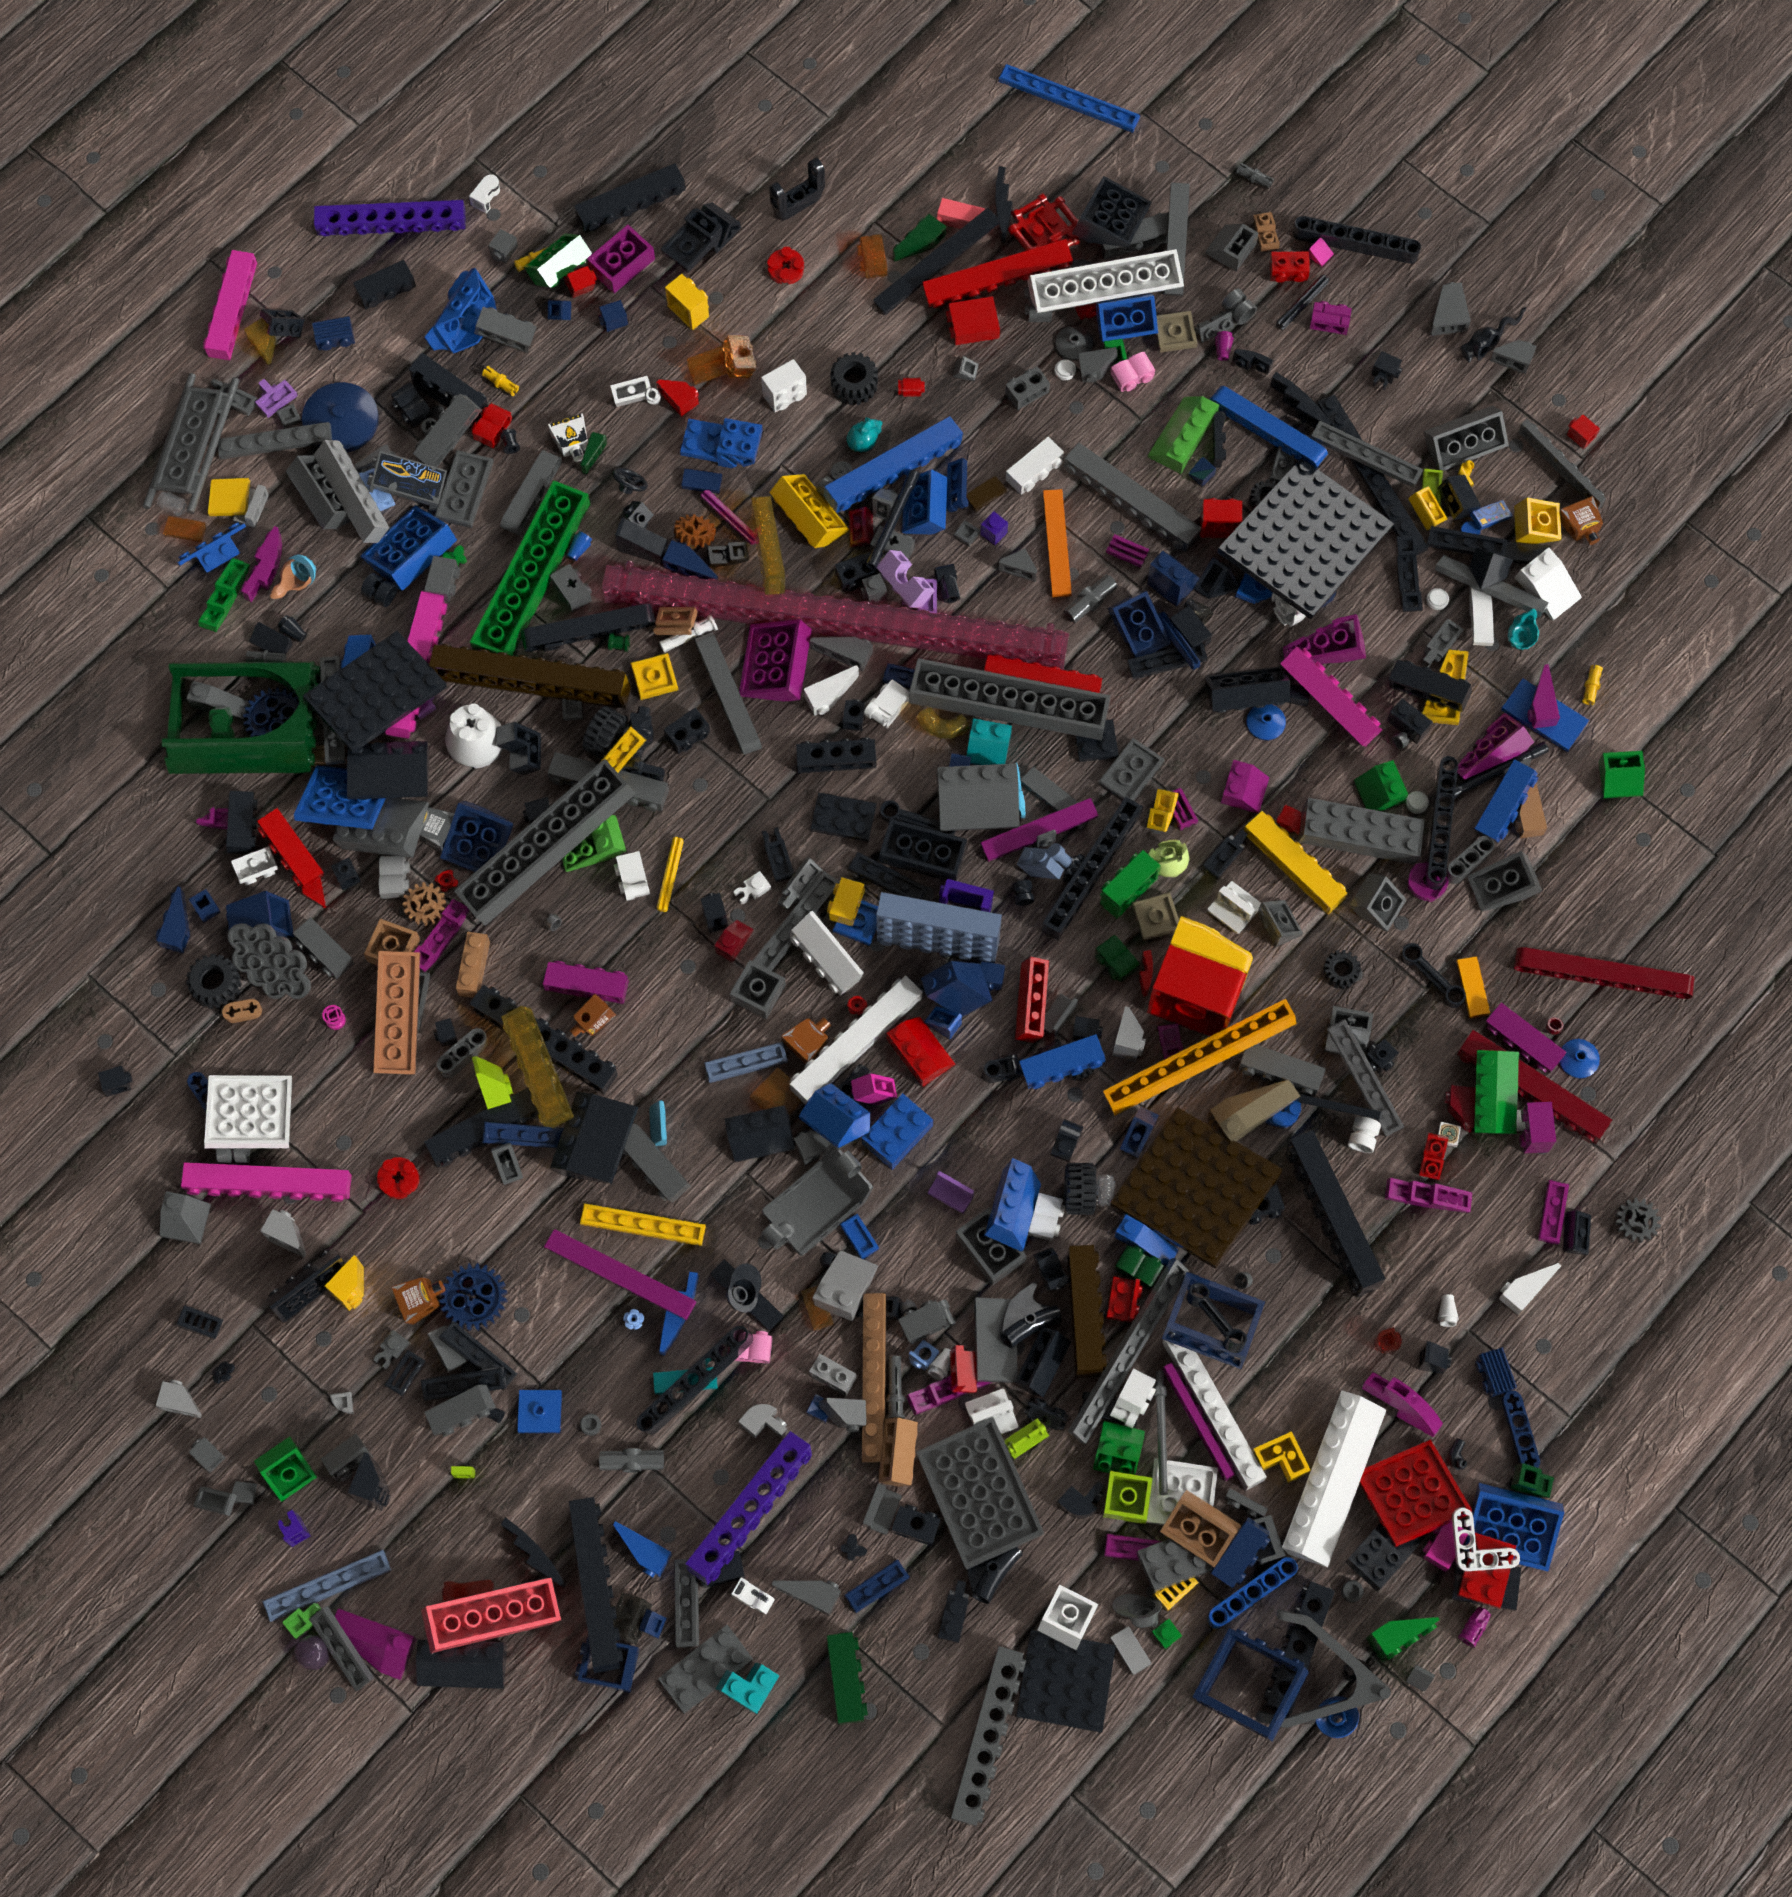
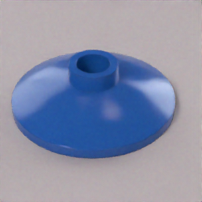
M1272 704L1262 708L1253 707L1248 713L1246 721L1250 733L1261 740H1273L1279 737L1286 725L1284 713ZM1264 717H1269L1270 721H1265Z
M1573 1039L1562 1046V1049L1567 1053L1559 1064L1566 1074L1574 1078H1586L1597 1070L1600 1057L1593 1044L1583 1039ZM1577 1054H1582L1584 1059H1579Z
M1341 1696L1330 1697L1324 1700L1319 1707L1347 1698ZM1356 1707L1316 1719V1724L1324 1735L1331 1738H1343L1356 1729L1359 1722V1712ZM1337 1718H1342L1341 1722H1335Z

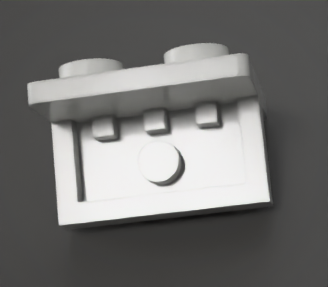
M1231 881L1227 887L1223 886L1219 890L1218 896L1208 908V912L1236 934H1240L1258 912L1261 902Z
M1004 1389L965 1403L973 1426L994 1417L1001 1435L1018 1429V1423L1013 1413V1405L1011 1400H1008Z

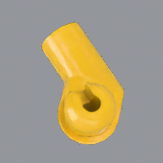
M1467 460L1461 464L1458 475H1465L1472 487L1474 483L1469 476L1474 468V463L1471 460Z

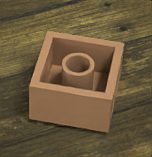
M380 919L364 952V956L367 962L378 966L379 951L414 952L420 942L419 935L416 931Z

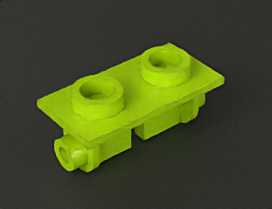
M1037 1418L1005 1439L1004 1442L1008 1451L1015 1459L1049 1435L1043 1423Z

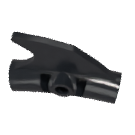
M1036 1282L1021 1290L1009 1302L1004 1317L1002 1333H1000L1001 1340L1009 1348H1013L1027 1337L1041 1331L1042 1327L1048 1328L1062 1321L1057 1305L1047 1306L1034 1301L1033 1294L1037 1287Z
M1018 1547L968 1569V1577L974 1599L990 1604L996 1589L1005 1575L1023 1556Z

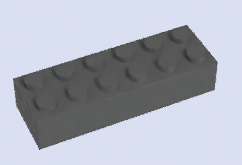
M1308 798L1302 807L1298 842L1414 865L1421 857L1425 820Z

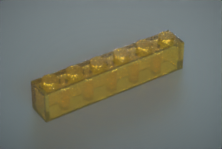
M771 496L751 497V518L765 595L785 593V572Z
M519 1006L501 1017L504 1023L503 1028L509 1035L510 1046L518 1058L517 1064L525 1076L524 1082L530 1089L532 1094L531 1100L537 1107L540 1122L546 1127L555 1128L574 1116L532 1009Z

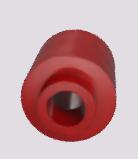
M921 377L898 380V395H903V397H921V393H925V381H921Z

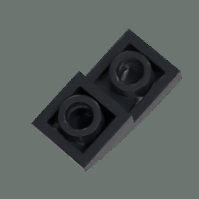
M1236 349L1232 360L1239 368H1244L1248 371L1251 366H1254L1257 371L1264 372L1267 375L1272 370L1274 362L1271 358L1260 353L1243 349Z

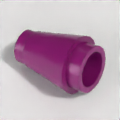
M1220 331L1215 337L1218 360L1227 361L1229 359L1234 340L1231 332Z

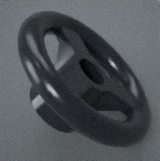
M616 468L612 472L613 478L619 483V490L626 494H632L633 491L642 492L648 488L647 481L640 474L630 469ZM640 482L642 486H637L636 483Z

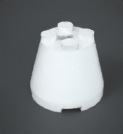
M477 704L464 705L458 708L450 716L445 737L446 747L452 759L458 764L474 768H482L496 761L503 749L497 746L496 740L497 727L501 726L500 722Z

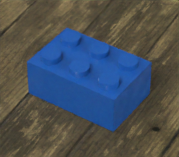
M1152 293L1095 303L1099 339L1102 342L1158 333L1155 298Z
M902 1093L870 1128V1132L862 1136V1145L893 1170L933 1127V1119Z

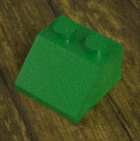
M1394 760L1376 765L1354 779V784L1365 809L1383 811L1404 804L1409 795Z
M290 1436L254 1460L259 1472L281 1502L317 1478L315 1472Z

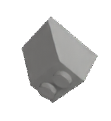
M1126 1006L1112 1056L1136 1062L1137 1056L1142 1057L1146 1039L1142 1038L1144 1031L1130 1008Z
M272 1209L261 1229L262 1234L268 1241L305 1258L306 1251L299 1228L294 1223L295 1219L291 1217V1214L282 1209L279 1212Z

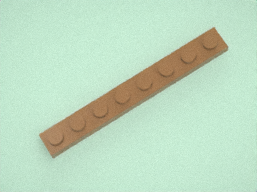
M884 1293L863 1294V1400H866V1426L862 1427L863 1463L881 1462L885 1423L886 1294Z

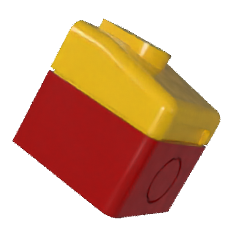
M1181 916L1153 986L1147 1013L1175 1024L1178 1023L1180 1026L1207 1036H1212L1228 1028L1252 963V954L1222 936L1215 929Z

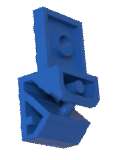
M725 418L723 425L688 419L680 454L681 456L718 462V466L734 468L738 463L743 467L755 464L763 428L760 424Z

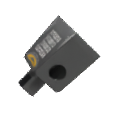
M428 807L419 840L442 853L455 813Z

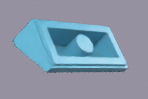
M663 1100L649 1108L651 1140L656 1146L667 1144L665 1105Z

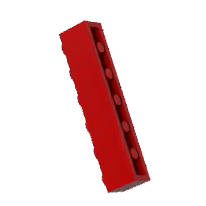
M997 654L987 656L984 669L987 672L1100 693L1103 678L1095 674L1085 675L1075 670H1061L1056 666L1046 667L1036 662L1026 663L1017 658L1007 659Z

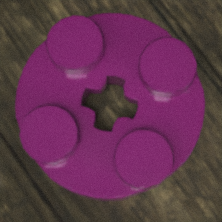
M1418 863L1409 873L1407 887L1415 897L1433 902L1445 893L1448 887L1447 875L1443 885L1437 890H1432L1427 887L1423 880L1426 877L1427 863ZM1436 875L1431 876V878L1435 881L1440 880V878Z

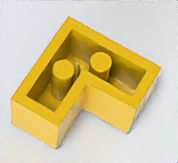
M1292 1431L1252 1450L1263 1471L1280 1464L1288 1483L1310 1472V1468Z

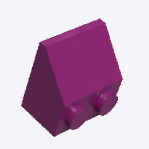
M1233 759L1221 803L1259 814L1269 777L1254 765Z

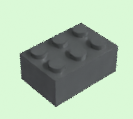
M987 1208L956 1230L955 1237L993 1286L1025 1263L1027 1256L1023 1251L1021 1252L985 1236L991 1214V1209Z

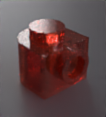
M1394 1327L1381 1331L1375 1339V1347L1381 1353L1388 1354L1401 1348L1402 1339L1399 1332H1395Z

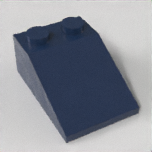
M1140 591L1107 608L1115 626L1134 658L1152 654L1171 644L1147 591Z

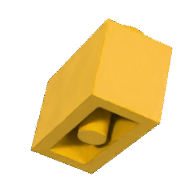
M841 877L840 883L835 884L833 891L835 898L834 901L829 902L827 908L831 921L853 927L865 892V885L863 883Z

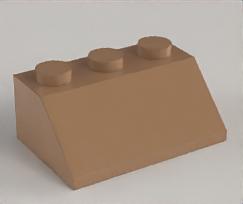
M1186 1490L1160 1532L1215 1567L1241 1525Z

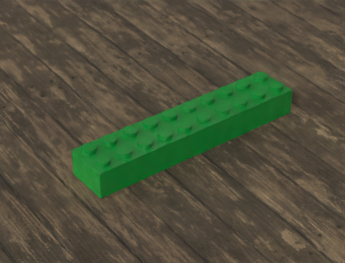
M553 480L470 641L472 650L484 649L490 653L504 652L509 656L514 655L522 639L521 630L528 627L551 582L550 575L555 573L590 506L587 493Z

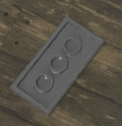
M457 450L434 517L443 522L472 528L494 463L493 458Z
M974 1298L977 1382L1015 1383L1018 1376L1017 1345L1009 1348L1000 1338L1004 1317L1009 1302L1012 1299Z

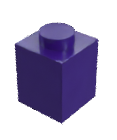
M994 511L981 524V535L993 545H996L1008 533V522Z

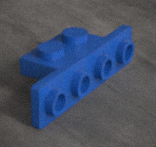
M239 522L228 527L229 532L224 535L222 532L214 535L212 542L208 544L203 542L197 545L195 552L191 554L186 552L178 557L180 560L176 563L180 566L197 557L205 572L211 571L240 554L230 536L245 528L246 525L244 523L240 525Z

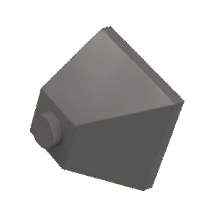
M166 1191L160 1214V1237L201 1244L211 1204L187 1195Z

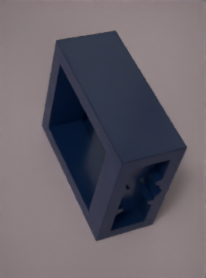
M587 1637L586 1642H582L580 1655H583L581 1664H577L575 1676L578 1677L580 1683L630 1693L640 1649L635 1646L616 1643L617 1648H621L622 1652L628 1653L621 1684L589 1678L586 1676L591 1658L589 1637Z

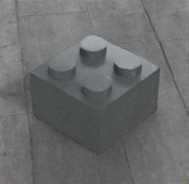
M749 960L730 993L731 1002L767 1019L786 986L785 978Z

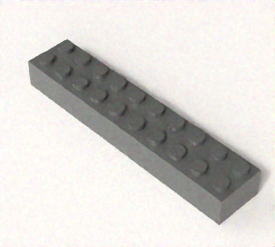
M918 658L910 689L909 703L1102 740L1111 695Z
M604 759L454 892L475 917L486 926L636 793L608 761Z

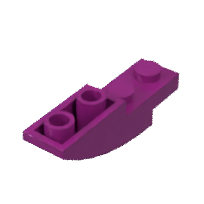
M276 526L266 534L262 546L257 548L255 559L258 565L254 566L252 575L242 585L241 592L244 599L249 602L253 601L261 587L267 590L270 588L278 571L282 554V538Z
M1373 1372L1365 1381L1362 1389L1398 1409L1399 1411L1396 1416L1432 1437L1442 1427V1421L1431 1406L1399 1379L1393 1377L1391 1381H1388Z

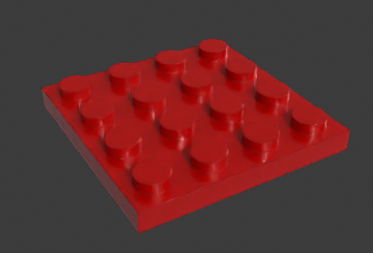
M1431 1439L1366 1467L1359 1482L1395 1547L1451 1523L1452 1514L1457 1508H1467L1472 1513L1470 1505ZM1462 1511L1461 1515L1457 1516V1520L1467 1515H1465Z

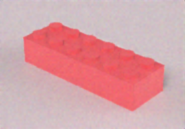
M551 1578L430 1605L421 1610L430 1653L556 1624L561 1620Z

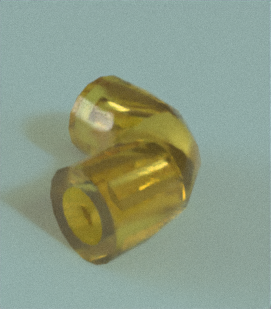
M930 707L920 712L916 717V720L927 733L939 739H952L970 731L969 723L962 714L946 720L940 718Z

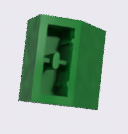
M1643 751L1603 753L1598 761L1603 798L1643 796L1645 778Z
M1104 1421L1093 1470L1105 1473L1114 1471L1135 1475L1145 1431Z

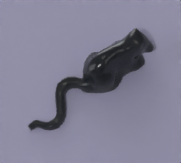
M1526 307L1520 310V314L1515 319L1510 316L1502 318L1498 328L1486 326L1475 331L1470 341L1460 347L1463 357L1468 362H1471L1473 357L1481 361L1487 352L1496 347L1506 324L1509 323L1515 326L1521 321Z

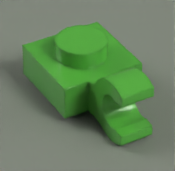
M313 1603L304 1612L301 1608H298L282 1623L294 1638L298 1639L313 1626L309 1619L322 1608L316 1603Z

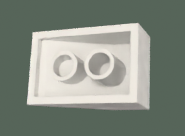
M1547 548L1522 568L1515 577L1527 593L1549 602L1544 612L1552 621L1582 598L1562 561L1550 548Z

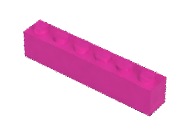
M232 250L230 257H227L226 273L222 275V287L217 292V305L213 307V319L208 324V337L203 342V348L206 350L208 357L224 360L231 359L257 266L254 253Z
M1296 647L1280 664L1362 746L1366 747L1382 731L1379 727L1381 723L1373 715L1369 717L1365 713L1367 709L1360 702L1356 704L1351 699L1353 695L1346 688L1342 690L1338 686L1340 682L1333 675L1328 676L1324 672L1326 668L1319 661L1315 663L1310 658L1312 654L1306 648Z

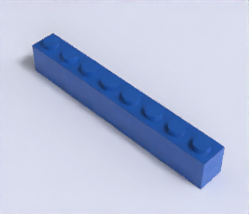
M949 416L826 485L823 496L836 513L841 510L845 511L855 502L863 501L871 493H877L887 484H893L903 475H908L909 470H914L919 466L923 467L933 458H939L944 455L949 449L957 448L961 444L963 432Z

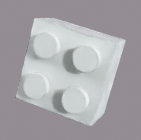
M794 359L761 377L763 397L774 412L786 409L789 404L800 401L807 395L806 376Z
M1059 1584L1042 1618L1038 1631L1077 1650L1098 1604Z

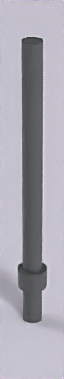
M1156 1371V1387H1154L1156 1391L1154 1397H1156L1159 1494L1167 1495L1165 1421L1167 1388L1164 1386V1371Z

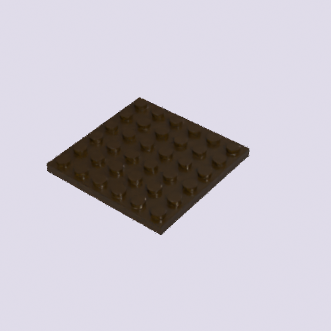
M1177 1107L1114 1196L1110 1206L1141 1222L1158 1235L1216 1269L1282 1173V1168L1235 1140L1231 1142L1228 1136Z

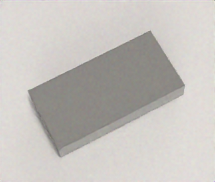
M1129 1626L1110 1637L1133 1676L1152 1664Z

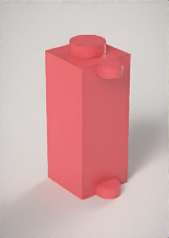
M942 198L936 219L946 226L962 229L983 212L985 208Z

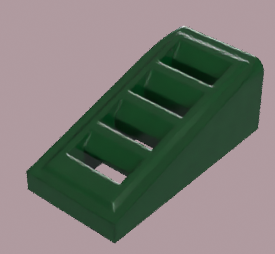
M595 432L590 434L581 462L583 474L587 475L606 447V435Z

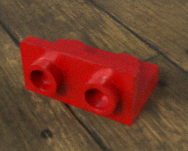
M1112 1278L1107 1319L1131 1323L1136 1318L1139 1312V1306L1136 1305L1137 1298H1140L1142 1293V1286L1139 1285L1140 1279Z

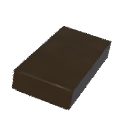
M995 475L967 493L966 498L969 505L977 512L1005 494L1007 489Z

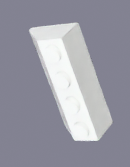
M813 911L808 913L791 930L790 940L792 943L804 951L803 956L808 962L814 963L817 967L816 972L820 977H825L828 980V986L835 994L838 993L841 996L859 982L863 971Z

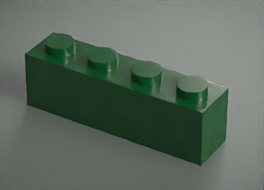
M853 1632L827 1635L838 1724L864 1722V1716H868L866 1702L862 1703L861 1694H865L864 1681H859L858 1672H862L861 1659H856L855 1650H859L858 1637H853Z

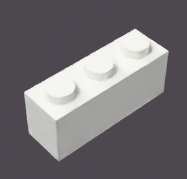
M1047 437L1006 471V481L1020 495L1026 491L1029 492L1033 489L1035 483L1039 480H1044L1053 468L1057 469L1063 463L1064 451Z

